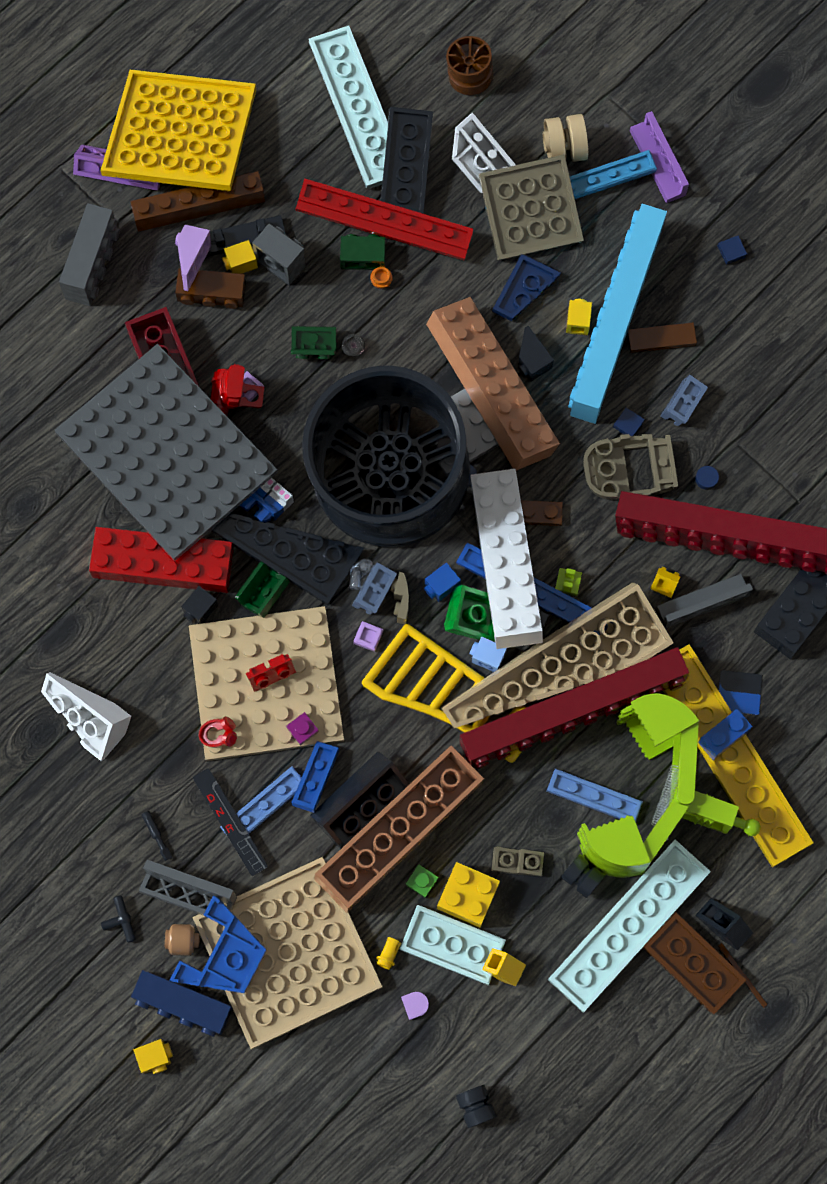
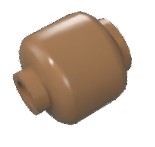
M173 924L170 930H166L165 949H169L171 955L191 956L194 948H199L200 933H195L193 925Z

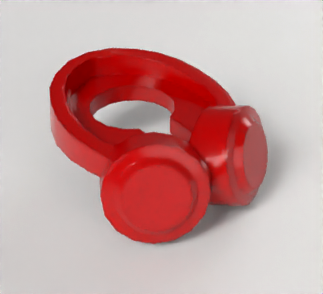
M226 716L222 720H209L201 726L198 736L205 746L211 748H218L223 745L232 747L237 740V734L233 731L236 725L231 718ZM211 728L225 730V733L219 735L214 741L208 738V731Z

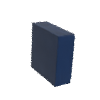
M739 236L718 243V248L726 265L747 256Z
M625 408L614 423L613 428L624 435L634 436L645 419Z

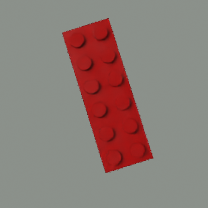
M96 527L89 572L92 578L187 589H196L200 586L205 591L228 593L234 548L232 542L200 539L174 561L147 532Z

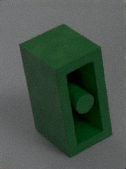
M356 234L341 236V269L374 270L378 267H385V237L375 234L368 237Z

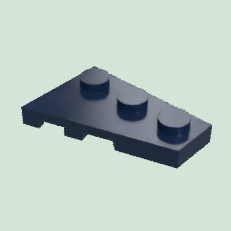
M521 254L492 312L513 321L560 277L561 273Z

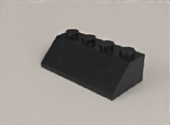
M378 751L310 816L323 832L342 849L393 801L409 783L393 762Z

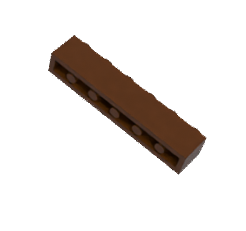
M257 171L235 176L231 191L188 187L133 200L130 203L139 232L263 203L265 198L260 175Z

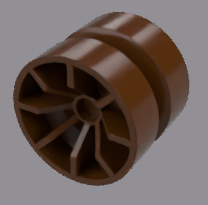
M465 36L455 40L449 46L446 54L451 86L457 92L464 95H476L485 91L493 80L492 53L489 45L483 39L475 36Z

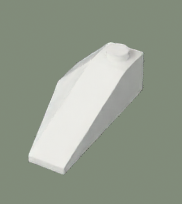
M51 672L46 674L41 691L56 712L62 713L68 720L67 726L71 731L75 730L82 739L80 741L82 746L100 761L104 760L126 734L131 715L115 703Z

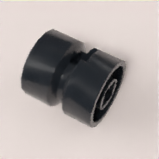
M579 854L561 878L570 885L576 884L577 891L587 899L606 875L597 867L590 868V862Z
M485 1084L456 1095L460 1109L465 1110L463 1118L467 1128L497 1117L493 1105L487 1103L489 1094Z

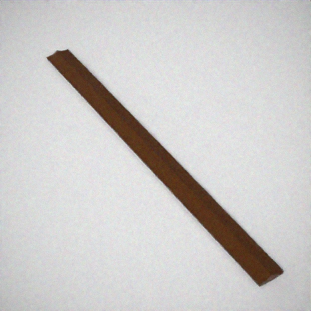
M719 944V949L731 965L746 979L745 984L764 1008L767 1003L723 944Z

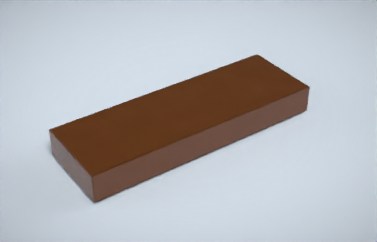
M694 322L629 329L627 331L630 353L690 347L697 344Z

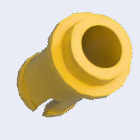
M388 937L381 955L376 958L378 960L377 965L390 970L391 966L395 965L393 961L402 943Z

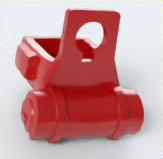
M234 364L229 369H218L212 377L211 400L226 416H228L230 409L237 407L262 408L264 387L245 384L243 382L245 368L242 365ZM253 390L257 392L258 399L255 402H250L246 397H242V394Z

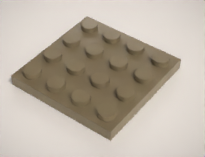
M565 155L478 174L498 261L521 256V254H530L584 241Z

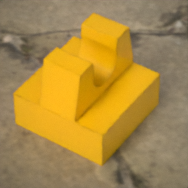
M662 566V568L658 569L650 589L672 598L680 576L677 572L673 574L666 571L667 568Z

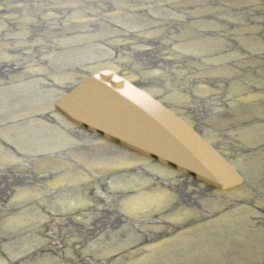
M631 583L543 639V643L535 644L445 705L442 710L452 726L457 728L481 720L484 717L590 683L640 663L673 644V641L640 586ZM607 624L608 628L604 631V627ZM596 630V631H598L601 635H598L597 633H595V632H593V631Z

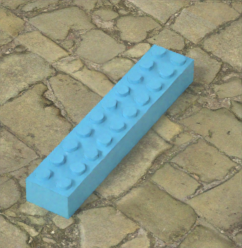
M641 204L639 211H634L630 229H628L625 237L624 247L621 249L617 267L614 269L610 287L607 289L603 307L600 309L596 327L593 329L589 347L586 349L582 367L579 369L576 385L573 387L568 407L572 408L570 414L572 417L596 424L653 259L667 211Z

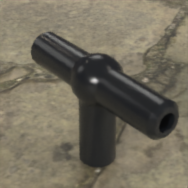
M121 895L116 896L113 900L118 916L101 922V927L106 931L122 925L126 940L130 943L136 940L131 925V916L127 913L123 897Z

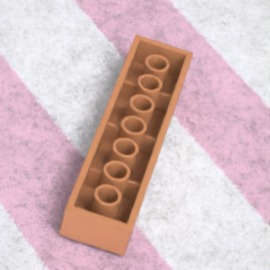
M471 297L434 310L426 325L513 469L517 471L550 457L560 443Z
M450 746L315 873L314 880L348 913L479 788L484 778Z

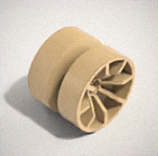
M582 114L567 116L565 129H563V124L559 117L544 119L543 144L548 158L565 155L566 159V151L568 150L572 162L588 159L587 132Z

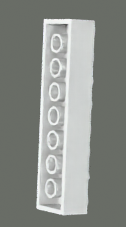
M516 469L470 475L496 649L543 643L542 626Z

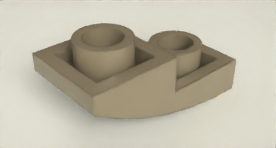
M399 572L398 579L395 578L392 582L391 591L394 592V599L401 601L396 603L394 615H397V623L405 625L408 618L409 594L404 573Z
M494 847L491 871L542 876L544 852Z

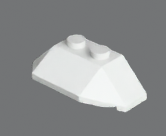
M473 113L455 127L452 160L480 193H482L479 173L515 166V163Z

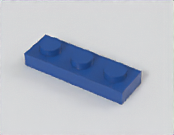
M319 741L316 742L293 797L292 806L315 812L338 756V747Z

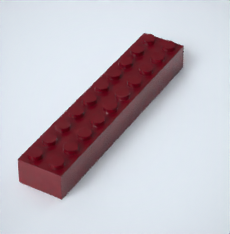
M621 491L615 518L617 534H621L623 537H639L647 542L660 541L673 547L682 545L694 551L703 549L716 555L730 554L738 559L751 558L764 564L772 562L778 563L785 568L794 566L802 568V570L807 572L820 571L827 574V528Z
M677 647L460 734V745L467 762L472 767L480 769L489 765V761L492 759L503 760L511 756L510 752L519 749L522 752L532 748V743L537 741L545 743L554 739V735L557 733H570L576 730L575 726L584 723L587 726L596 722L597 717L604 714L606 717L615 715L619 712V708L632 705L631 702L641 696L662 694L661 692L666 689H670V691L677 690L683 687V683L689 675V670Z

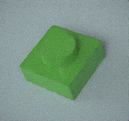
M418 865L407 881L406 886L426 898L438 877L421 865Z

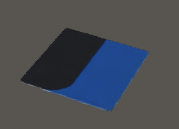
M721 670L719 692L731 712L738 709L741 713L759 714L762 675Z

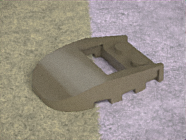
M625 434L620 435L619 438L611 440L607 438L590 445L585 452L583 461L585 479L591 491L600 498L619 500L621 491L656 496L678 488L670 435H665V438H652V434H642V436ZM648 447L654 488L630 491L624 450Z

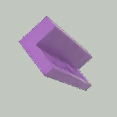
M648 112L645 115L644 122L630 127V133L640 152L650 150L657 167V172L652 173V176L665 202L669 203L686 196L689 183L653 112Z
M81 145L74 154V175L157 191L160 188V183L102 176L101 167L107 149Z

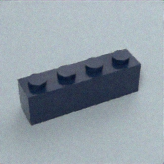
M142 970L131 995V998L136 1000L135 1005L148 1010L149 1006L158 1009L157 1014L168 1019L171 1018V1015L180 1018L179 1023L190 1028L194 1024L202 1027V1033L215 1037L216 1033L222 1035L233 1009L227 1004Z

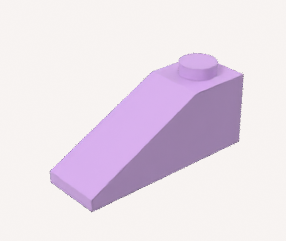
M184 225L181 233H178L176 236L175 244L178 246L183 287L185 291H188L211 248L210 230Z

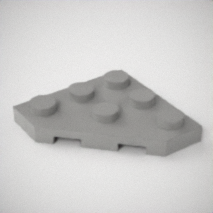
M466 389L451 396L464 423L469 462L498 447L499 444ZM448 436L438 441L437 448L451 443L450 437ZM456 455L438 462L446 476L452 470Z

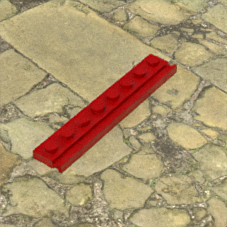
M305 178L295 210L463 261L465 260L473 233V228Z

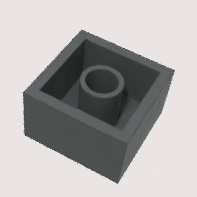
M268 224L252 242L257 263L289 286L306 267L303 245L298 240H291L287 237L286 233L278 226L273 227L271 224Z

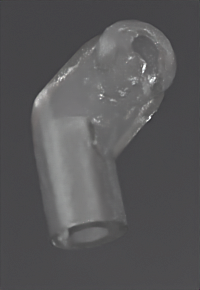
M362 559L351 568V590H361V578L373 569V562L370 559Z

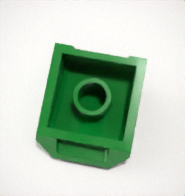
M465 585L455 587L450 596L444 623L445 631L478 640L484 637L495 642L488 593Z

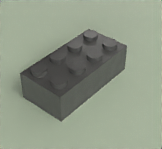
M87 203L59 280L65 300L91 306L93 299L96 300L99 292V281L104 279L106 273V261H110L113 248L111 247L113 242L118 240L120 233L113 210Z

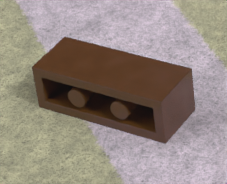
M179 268L175 292L177 301L185 305L200 303L208 307H214L215 305H223L230 309L243 307L246 288L245 274L199 270L189 290L185 291L181 269Z

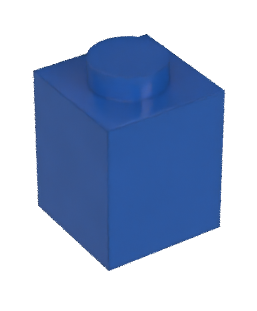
M446 562L425 578L426 587L424 589L430 598L433 599L435 597L440 602L452 593L455 587L460 586L461 579Z

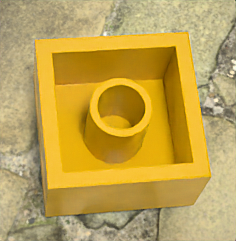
M456 862L438 902L437 909L481 928L500 881Z

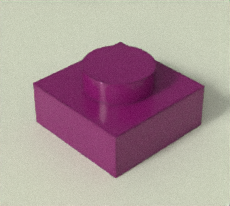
M305 712L286 725V728L300 746L319 732Z

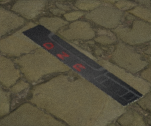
M209 768L195 775L193 780L251 876L267 868L265 860Z

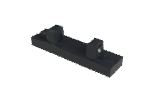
M281 215L211 231V248L206 257L225 253L224 248L247 240L253 246L252 242L258 237V232L260 234L268 224H271L273 227L278 226L285 232Z

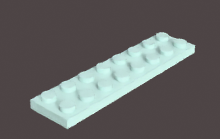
M349 26L309 38V44L367 189L382 185L388 121Z
M674 840L548 980L584 1013L711 871L679 842Z

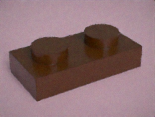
M521 500L525 525H562V502Z

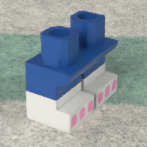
M271 478L246 499L240 507L248 512L254 505H257L260 508L254 515L257 521L263 523L271 519L275 521L294 502L293 495L279 483L276 484V481Z

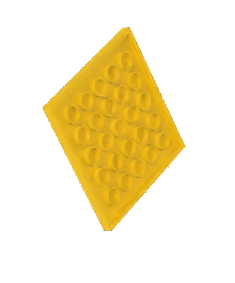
M130 70L102 163L101 175L231 191L257 90L256 84Z

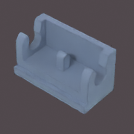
M687 376L682 380L660 416L664 419L672 418L675 420L674 425L676 426L682 423L685 424L708 387L693 376Z
M377 562L372 567L352 606L357 609H365L367 614L376 613L397 573Z

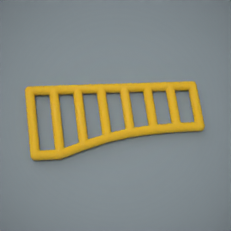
M405 624L362 680V685L382 700L423 712L452 725L444 711L439 710V707L463 675L475 682L474 685L485 678L409 624ZM408 635L411 636L419 644L386 688L382 689L373 681ZM426 648L437 655V658L407 698L393 694ZM445 661L456 668L430 705L416 701ZM524 705L514 707L509 715L527 707ZM490 716L475 721L472 726L466 724L457 727V729L465 733L484 725ZM519 749L510 752L511 756L505 758V760L513 763L521 752Z

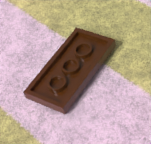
M677 913L643 947L712 1015L746 981L727 960Z

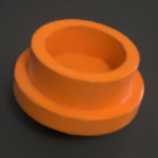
M385 267L374 269L370 276L371 283L379 289L388 287L392 282L391 271Z

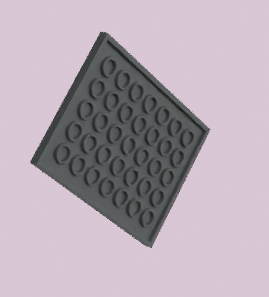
M158 344L54 430L62 441L174 561L278 473L271 462Z

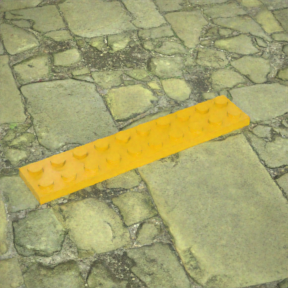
M689 644L680 649L689 670V675L683 683V687L674 691L666 689L663 692L665 695L671 696L685 704L699 720V742L703 735L732 712ZM746 735L715 760L710 758L699 743L697 744L698 749L733 805L739 806L738 813L744 820L755 819L760 823L761 830L759 834L753 837L772 868L813 844L812 839Z

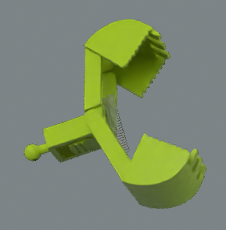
M647 694L632 701V705L621 710V715H619L616 723L617 725L626 723V727L629 728L632 737L636 738L635 742L639 743L638 747L642 748L641 752L645 753V758L651 760L673 747L672 766L670 768L672 773H668L671 774L668 775L671 778H667V781L671 782L668 783L671 786L666 788L668 790L671 788V790L667 791L663 788V791L670 794L666 796L662 793L661 797H666L663 799H667L665 803L668 802V804L665 806L658 805L663 808L668 807L664 811L656 810V812L660 811L661 813L658 814H662V816L656 818L659 821L652 820V822L656 821L657 823H655V827L644 843L633 816L627 815L625 818L621 817L620 820L615 819L614 822H609L608 825L603 824L602 827L598 826L596 829L592 828L591 831H589L585 823L581 824V828L577 833L581 843L579 846L583 856L590 862V866L597 867L605 875L624 878L643 874L664 842L668 840L669 835L681 818L727 834L733 826L743 829L748 836L759 834L761 826L757 820H744L736 817L739 806L695 791L699 720L685 704L671 696Z

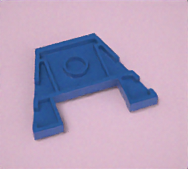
M213 896L203 915L225 926L212 954L203 971L180 960L170 981L245 993L267 949L218 897Z

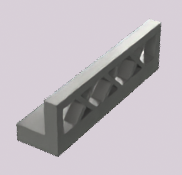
M742 574L658 605L656 609L666 629L749 597L753 588L750 583L746 584Z
M147 860L143 867L146 876L139 892L201 915L205 913L206 909L204 908H207L210 903L207 897L211 899L213 896L218 897L223 903L227 904L226 907L230 911H232L237 896L232 889ZM152 878L161 880L162 888L155 891L147 889ZM178 886L183 889L185 895L176 899L170 897L168 890ZM200 894L204 896L206 903L194 906L189 898Z

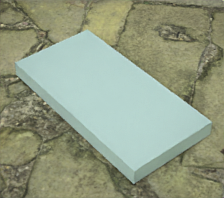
M417 905L400 950L489 985L492 975L483 971V966L492 948L502 951L506 940Z

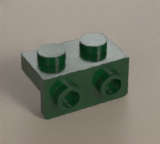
M292 326L291 354H296V358L307 359L309 355H318V359H331V355H336V327Z
M260 562L245 584L240 588L235 598L245 609L264 618L290 581L285 576L271 570L265 563Z

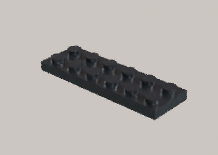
M398 107L389 108L380 201L424 213L433 111Z

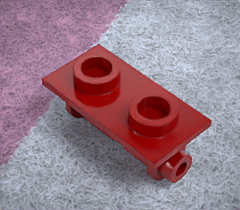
M282 653L268 660L270 668H266L265 664L262 663L249 669L246 676L254 692L296 673L288 654L283 655Z

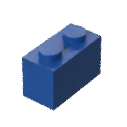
M736 709L703 735L698 743L710 758L715 760L745 736L753 726Z

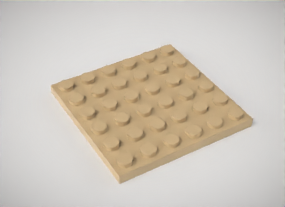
M325 606L267 614L264 618L253 616L189 625L201 726L209 720H222L225 716L231 718L236 725L233 731L237 734V740L232 747L223 745L218 748H211L204 745L206 761L315 746L317 741L325 744L344 742ZM282 653L283 655L288 654L296 673L254 692L246 676L249 669L262 663L265 664L266 668H270L268 660ZM305 712L319 732L300 746L288 731L286 725ZM211 728L208 731L209 740H216L219 735L225 733V730Z
M323 857L237 896L231 912L267 949L245 993L225 990L251 1050L382 988L349 913H346L314 880L315 873L326 864ZM198 914L193 917V920L210 956L225 926Z

